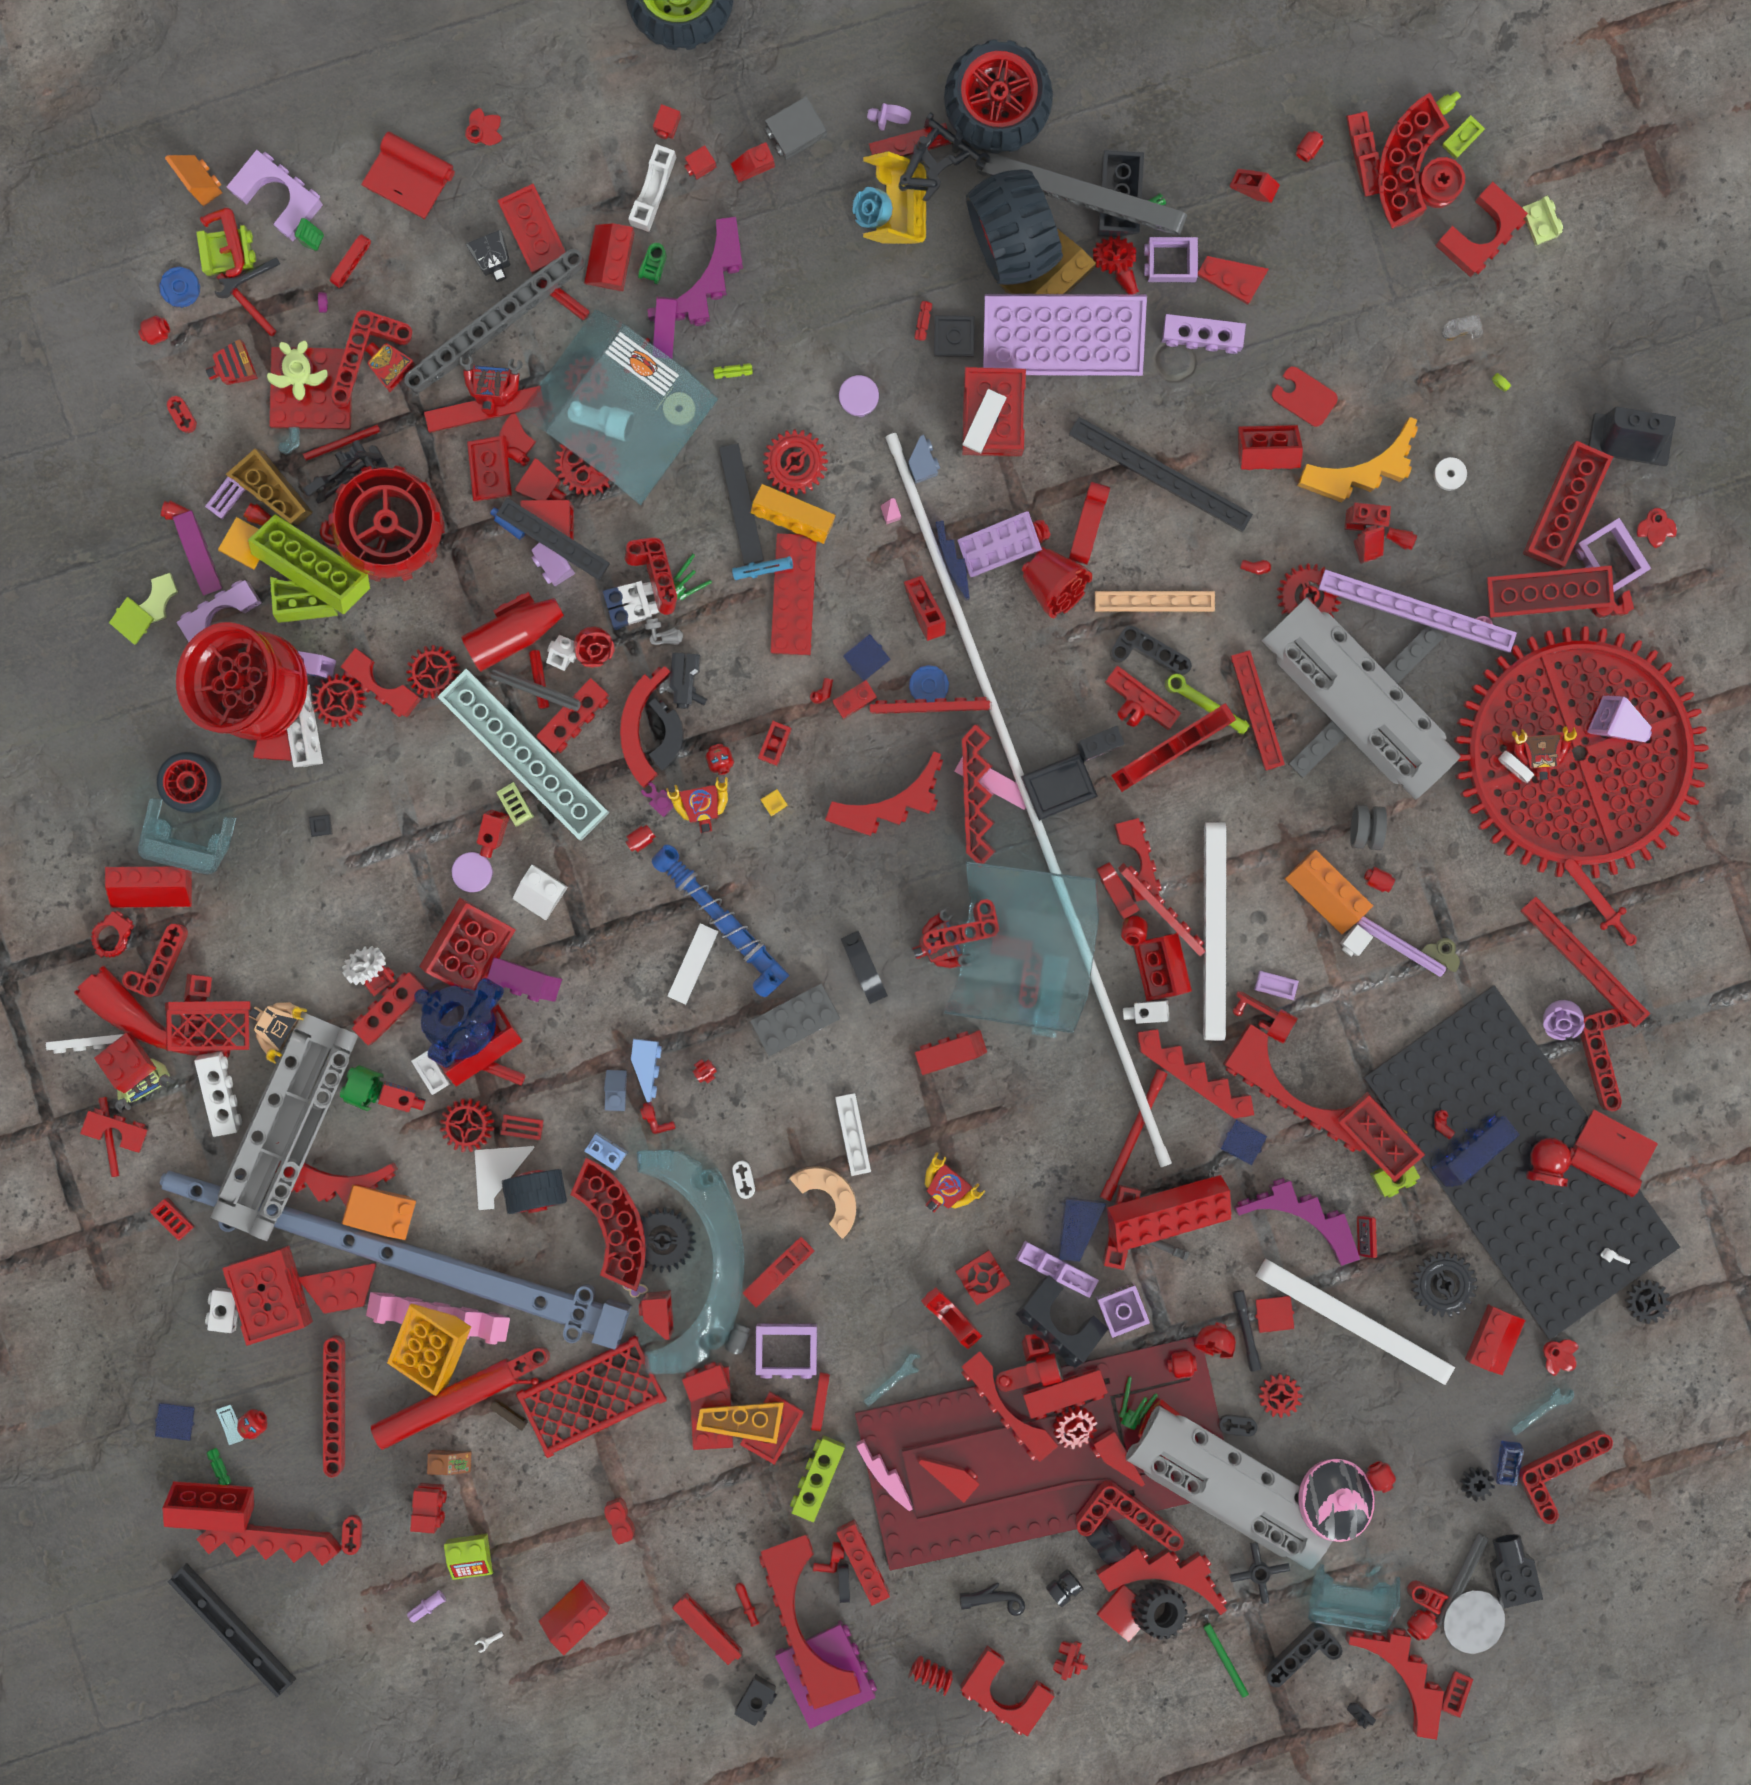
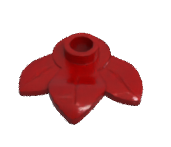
M481 108L474 110L470 114V125L465 131L469 142L474 144L482 142L485 145L491 146L502 140V136L496 132L500 127V116H484ZM474 131L479 132L477 137L472 136Z
M1661 508L1651 509L1646 519L1641 521L1637 527V537L1647 536L1654 548L1660 547L1664 543L1666 536L1675 537L1677 533L1675 522L1667 518L1666 512ZM1660 515V520L1656 522L1655 516Z
M1564 1339L1560 1342H1547L1543 1347L1544 1356L1547 1358L1545 1365L1547 1371L1555 1376L1560 1369L1564 1371L1574 1370L1576 1368V1359L1572 1354L1579 1348L1578 1344L1569 1339Z

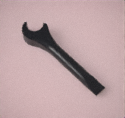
M276 257L237 277L220 278L219 283L224 286V290L221 292L215 291V296L222 299L228 298L242 283L280 265L279 260Z

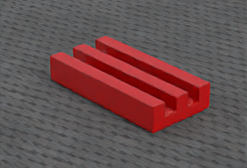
M504 1114L501 1135L541 1140L544 1120ZM509 1119L539 1124V1127L507 1123ZM508 1127L528 1131L538 1132V1134L533 1135L513 1131H506V1128Z

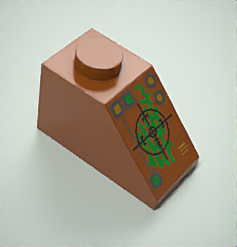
M431 1450L428 1453L427 1474L453 1475L471 1472L472 1451Z

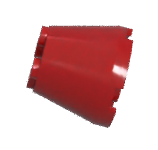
M1042 547V550L1037 551L1032 561L1026 562L1021 570L1024 572V581L1043 611L1050 618L1055 619L1057 614L1060 612L1067 613L1080 601L1085 594L1083 590L1087 582L1090 583L1092 581L1093 575L1086 567L1051 549Z

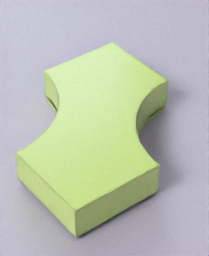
M171 573L151 579V594L144 603L139 605L154 618L152 623L166 618L165 609L167 602L178 593Z

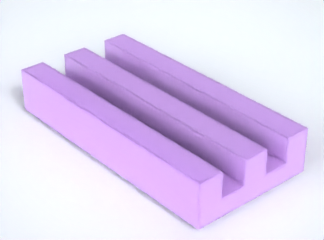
M227 477L205 507L223 520L246 489L233 479ZM233 482L234 484L231 486V488L228 490V492L224 495V497L221 499V501L214 509L213 505L223 494V492L226 490L229 484ZM239 487L238 490L235 492V494L232 496V498L228 501V503H227V504L225 505V507L222 509V511L219 512V510L223 507V505L226 503V501L229 499V497L233 494V492L236 490V488Z

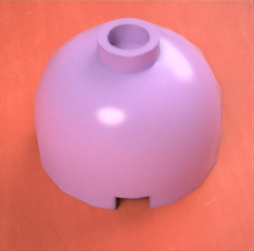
M1558 1000L1551 1003L1543 1014L1545 1032L1550 1037L1558 1040H1566L1565 1037L1570 1036L1572 1038L1577 1037L1584 1029V1015L1579 1006L1568 1000Z

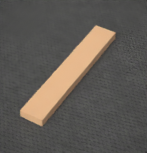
M1095 591V612L1215 611V591Z

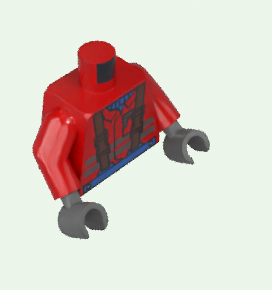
M469 355L470 362L465 364L464 357L461 356L460 364L465 367L463 370L465 385L470 395L475 397L476 402L482 404L481 411L483 413L492 414L494 405L504 406L506 401L518 390L520 376L518 370L523 366L522 361L518 360L516 368L513 365L514 359H510L508 361L509 368L474 365L472 369L473 357Z
M946 907L940 913L930 918L922 929V935L929 931L951 927L949 920L954 917V914L951 916L946 914V910L950 907ZM949 931L945 934L946 940L952 942L954 939L953 934ZM939 937L926 939V942L930 944L939 941ZM920 945L912 948L916 959L928 955L930 962H934L939 967L955 968L972 965V963L965 961V958L971 955H962L959 945L934 950H924Z

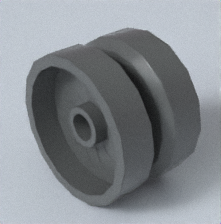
M1355 805L1350 828V844L1352 848L1363 849L1367 844L1370 850H1382L1387 828V812L1385 807L1373 806L1371 811H1369L1367 805Z

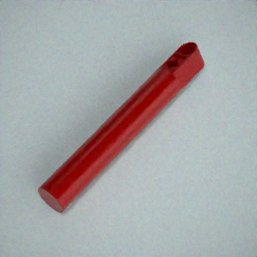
M538 1347L511 1361L505 1358L443 1389L436 1396L431 1395L372 1424L371 1432L379 1448L384 1450L518 1383V1377L546 1364L550 1359V1353L545 1347ZM537 1351L543 1353V1362H538L535 1359ZM525 1362L526 1366L523 1369H518L517 1365Z

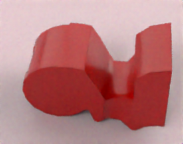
M1630 590L1619 595L1617 598L1619 605L1614 602L1615 606L1593 608L1592 613L1599 618L1609 614L1611 616L1628 614L1629 611L1634 609Z

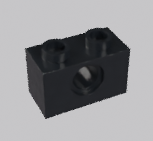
M755 1674L737 1704L734 1715L753 1726H756L758 1721L762 1722L767 1713L765 1711L767 1705H772L777 1696L775 1693L776 1686ZM758 1697L762 1700V1703L755 1705L751 1700Z

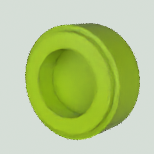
M1496 373L1491 378L1492 382L1504 392L1511 387V384L1499 373Z

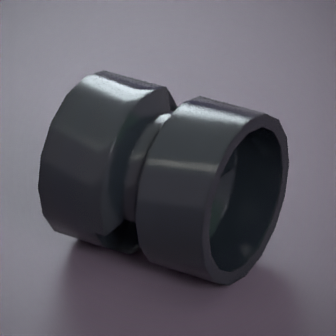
M1068 1569L1059 1575L1058 1581L1053 1580L1046 1586L1049 1594L1062 1608L1071 1601V1596L1076 1597L1084 1590L1077 1578Z

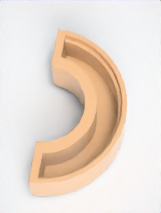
M820 1166L803 1168L792 1174L789 1179L802 1194L811 1189H820L832 1196L836 1210L829 1224L843 1239L850 1231L856 1215V1199L848 1181L838 1172Z

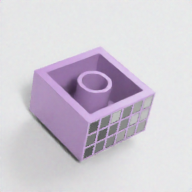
M1133 1282L1096 1297L1112 1338L1150 1323Z

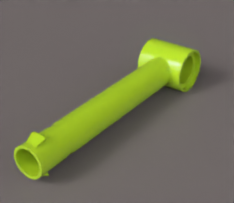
M1180 674L1171 675L1165 681V688L1168 692H1178L1209 713L1220 707L1219 704L1186 684L1185 678ZM1173 678L1180 682L1178 689H1174L1171 686ZM1234 715L1236 721L1229 724V726L1237 730V733L1244 734L1250 724L1246 720H1242Z

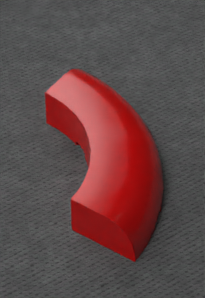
M586 1158L570 1195L584 1203L595 1214L601 1227L606 1249L600 1276L637 1292L642 1279L646 1253L644 1230L639 1212L631 1196L620 1181L607 1169Z

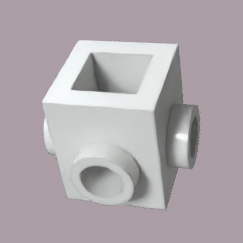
M561 635L558 636L556 641H551L547 650L549 655L546 663L565 671L569 663H574L576 659L573 646L574 641Z

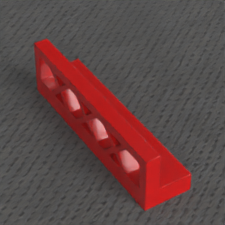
M687 1592L672 1606V1609L727 1665L735 1658L738 1660L742 1656L743 1649Z

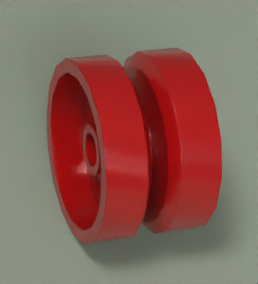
M1448 157L1436 158L1430 161L1419 174L1420 190L1425 205L1432 208H1443L1450 205L1461 193L1465 184V173L1462 166L1455 160Z

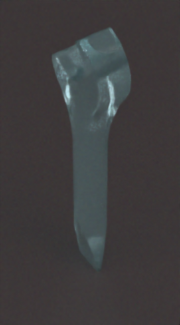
M913 1353L908 1355L898 1372L863 1400L865 1404L869 1407L902 1378L917 1373L919 1369L913 1367L912 1361L915 1358H920V1355Z
M1555 1388L1552 1396L1544 1405L1511 1430L1517 1436L1549 1410L1570 1403L1574 1398V1391L1570 1389L1567 1395L1562 1396L1560 1389Z

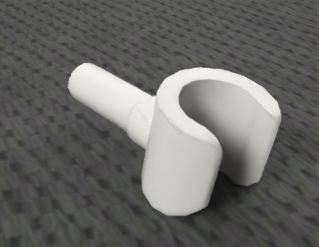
M1605 1248L1600 1255L1608 1262L1615 1258L1623 1263H1630L1629 1259L1619 1256L1609 1248Z
M502 1631L492 1637H481L478 1639L475 1645L478 1643L484 1645L478 1652H484L490 1643L504 1636Z

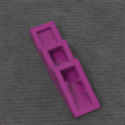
M190 510L173 516L180 540L203 596L222 589L223 586L207 549L208 545L193 511Z

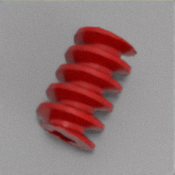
M921 1655L914 1661L908 1678H910L914 1674L915 1682L922 1678L921 1685L928 1681L929 1689L935 1684L936 1692L943 1688L944 1696L947 1694L953 1680L952 1670L949 1669L945 1672L944 1666L938 1669V1664L934 1662L931 1665L929 1659L923 1662V1656Z

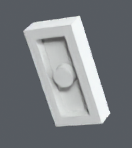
M430 1050L411 1061L432 1095L450 1085Z

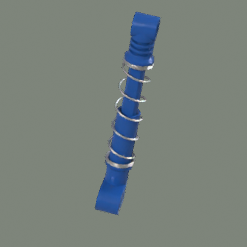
M664 845L653 856V866L660 872H668L667 875H671L672 880L675 879L674 883L677 890H685L683 896L691 895L698 903L696 910L704 909L711 916L709 924H714L723 933L722 938L727 937L735 946V951H740L745 956L744 960L752 964L761 973L753 983L756 993L762 997L770 995L790 975L766 951L764 943L761 940H756L747 931L748 926H743L735 918L734 912H729L728 910L725 912L720 907L722 899L714 900L707 893L709 885L701 886L696 881L698 874L694 870L685 869L686 865L682 866V861L678 862L679 854L673 846Z

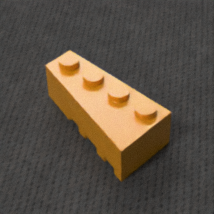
M784 1402L701 1408L696 1430L776 1444Z

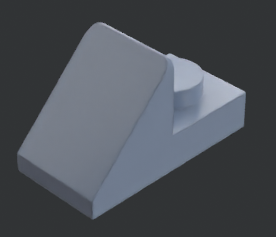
M606 1071L604 1086L605 1110L625 1111L627 1071Z

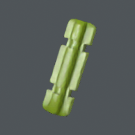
M748 363L743 364V366L715 367L713 372L715 379H720L723 376L729 378L742 376V374L745 376L752 375L753 370L752 365Z

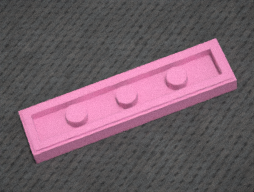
M963 756L954 771L963 776ZM992 769L980 780L992 793L1025 810L1026 806L1016 782Z

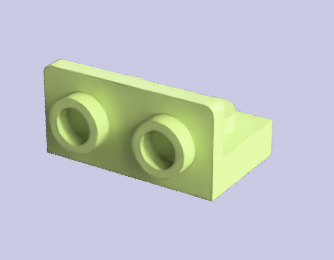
M1548 195L1537 202L1522 207L1528 213L1525 221H1527L1526 223L1535 246L1557 238L1562 233V222L1557 218L1555 204L1549 199Z

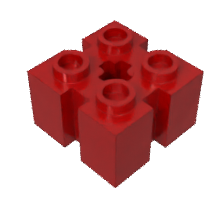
M420 1483L418 1488L414 1490L410 1532L434 1534L437 1528H440L441 1524L444 1523L445 1511H442L443 1503H446L447 1491H444L443 1484Z

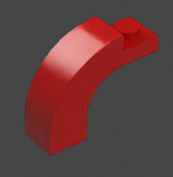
M935 1287L921 1300L967 1349L972 1347L982 1337V1334L941 1290Z

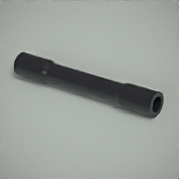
M1244 1290L1234 1291L1232 1294L1240 1320L1249 1370L1251 1372L1258 1371L1262 1368L1255 1346Z

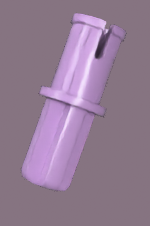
M438 1590L428 1599L421 1600V1604L407 1613L409 1620L414 1623L427 1613L431 1614L434 1608L446 1601L444 1594Z

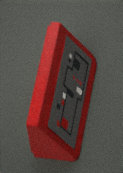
M1357 1216L1359 1256L1377 1257L1376 1218L1373 1216Z

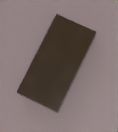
M495 1399L489 1407L521 1431L528 1423V1420L498 1399Z

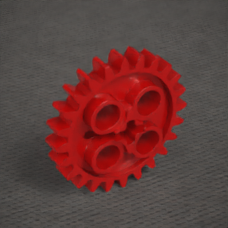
M590 430L587 431L586 436H584L582 431L579 432V437L572 434L573 440L571 441L565 438L567 445L560 444L563 451L556 452L560 459L555 460V463L560 464L555 470L562 472L558 475V478H565L562 484L564 486L570 484V491L576 488L577 495L583 490L585 496L588 495L589 491L595 496L597 489L603 493V486L610 488L608 482H615L612 475H619L615 468L620 467V464L615 462V460L620 458L619 455H613L617 451L616 447L610 448L612 441L610 440L605 443V435L599 439V433L596 432L592 436ZM594 445L597 447L596 453H587L589 446ZM574 454L579 455L578 462H569L570 456ZM599 455H604L603 458L596 459ZM586 459H588L589 461H591V462H590V465H591L590 467H587V466L585 465V460H586ZM600 463L606 464V469L603 472L596 471V466ZM573 468H578L575 472H572ZM582 472L588 473V478L585 481L578 480V476Z

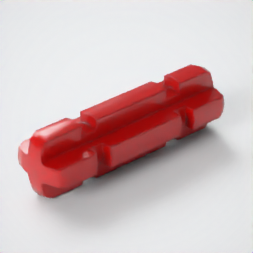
M922 301L920 304L921 312H919L916 325L918 330H915L914 338L919 341L926 340L927 333L925 330H928L931 315L929 312L932 310V303L928 301Z

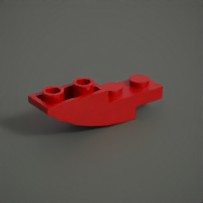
M800 1237L742 1294L757 1308L815 1250Z

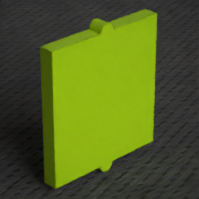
M127 597L120 608L116 609L117 612L109 624L136 645L143 634L147 633V629L154 618L130 597Z

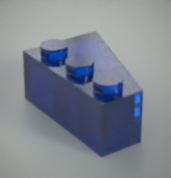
M1064 1197L1058 1252L1060 1260L1080 1262L1105 1208L1106 1203L1104 1201Z

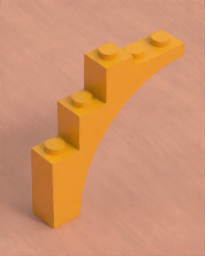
M1409 417L1393 444L1385 452L1369 462L1341 469L1321 468L1306 464L1297 486L1342 503L1345 498L1349 499L1353 487H1350V485L1372 492L1380 486L1382 481L1380 475L1401 482L1404 478H1408L1412 469L1409 466L1411 460L1404 458V456H1408L1411 449L1409 441L1411 437H1415L1418 426H1415L1417 419Z

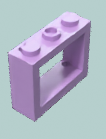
M1620 518L1574 545L1576 549L1574 552L1577 554V558L1584 562L1585 568L1600 567L1587 545L1605 533L1612 532L1636 570L1614 584V592L1651 569Z
M817 1324L756 1325V1375H760V1378H772V1375H780V1378H792V1375H800V1378L809 1379L812 1378V1375L817 1374ZM763 1335H811L810 1367H762Z

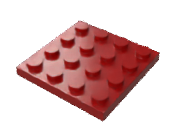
M279 347L271 348V373L281 376L279 365L284 353ZM306 349L304 353L310 358L313 365L312 374L327 370L328 375L325 381L317 386L306 384L304 386L305 396L300 401L295 398L292 386L279 388L271 384V428L351 430L352 395L348 405L342 408L335 406L331 399L332 389L345 349ZM353 355L347 357L348 362L353 363ZM343 374L341 376V380L344 382H350L352 380V376L349 374ZM340 392L335 395V398L338 401H344L346 395Z

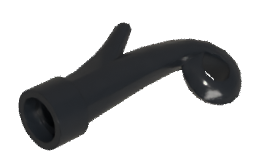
M998 1582L978 1592L960 1593L961 1610L989 1603L1008 1601V1612L1013 1616H1018L1024 1612L1025 1602L1016 1593L994 1591L1000 1585ZM1014 1601L1019 1604V1609L1017 1610L1012 1608Z

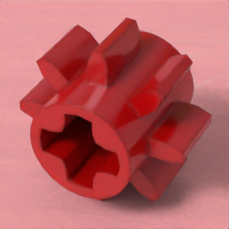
M701 1059L694 1064L696 1069L692 1072L700 1083L706 1081L708 1084L716 1078L714 1074L717 1070L709 1059L705 1062Z

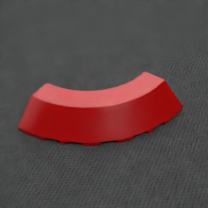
M1431 93L1420 98L1400 117L1392 129L1382 152L1379 166V193L1381 204L1391 229L1409 223L1421 216L1427 209L1419 184L1421 163L1429 146L1439 137L1443 136L1450 127Z

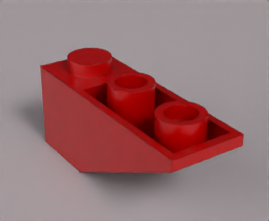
M1377 525L1368 527L1361 534H1358V538L1353 541L1360 564L1383 556L1384 526L1377 528Z

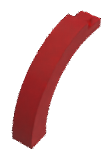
M666 666L663 668L658 667L651 674L653 676L651 680L645 674L642 676L627 698L621 718L620 736L623 754L630 771L643 788L659 774L652 768L643 752L639 734L640 719L648 698L671 674Z

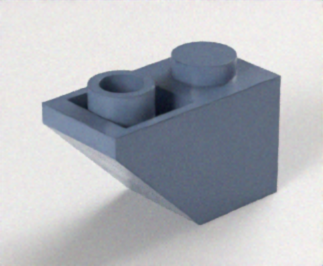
M924 435L920 436L908 462L915 484L938 476L937 470L940 469L937 458H932L930 452L933 450L929 439L926 440Z

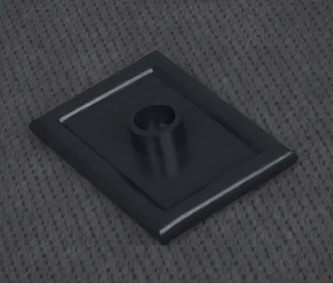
M1080 753L1021 776L1039 821L1098 797Z

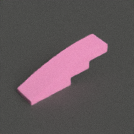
M865 1440L858 1441L856 1447L878 1482L908 1511L913 1510L912 1502L897 1470L894 1469L888 1472L881 1455L878 1454L872 1457Z

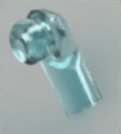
M289 427V439L284 443L281 442L278 447L281 453L290 454L299 447L300 428Z

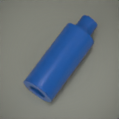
M494 507L490 512L495 517L494 521L521 540L525 533L498 517L496 514L499 510Z

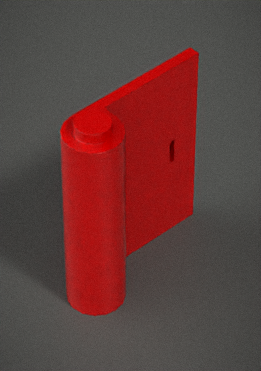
M388 131L382 139L380 145L381 152L361 185L425 219L447 181L450 182L455 173L453 165Z
M1593 1109L1573 1148H1569L1571 1152L1570 1165L1622 1193L1634 1197L1642 1183L1640 1177L1658 1143Z

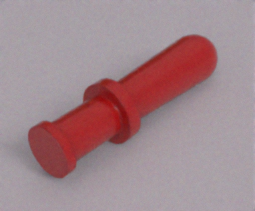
M737 1583L735 1590L745 1609L743 1612L747 1614L750 1626H756L760 1622L754 1612L755 1607H752L745 1585Z

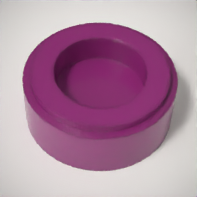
M318 292L319 313L328 312L326 292Z

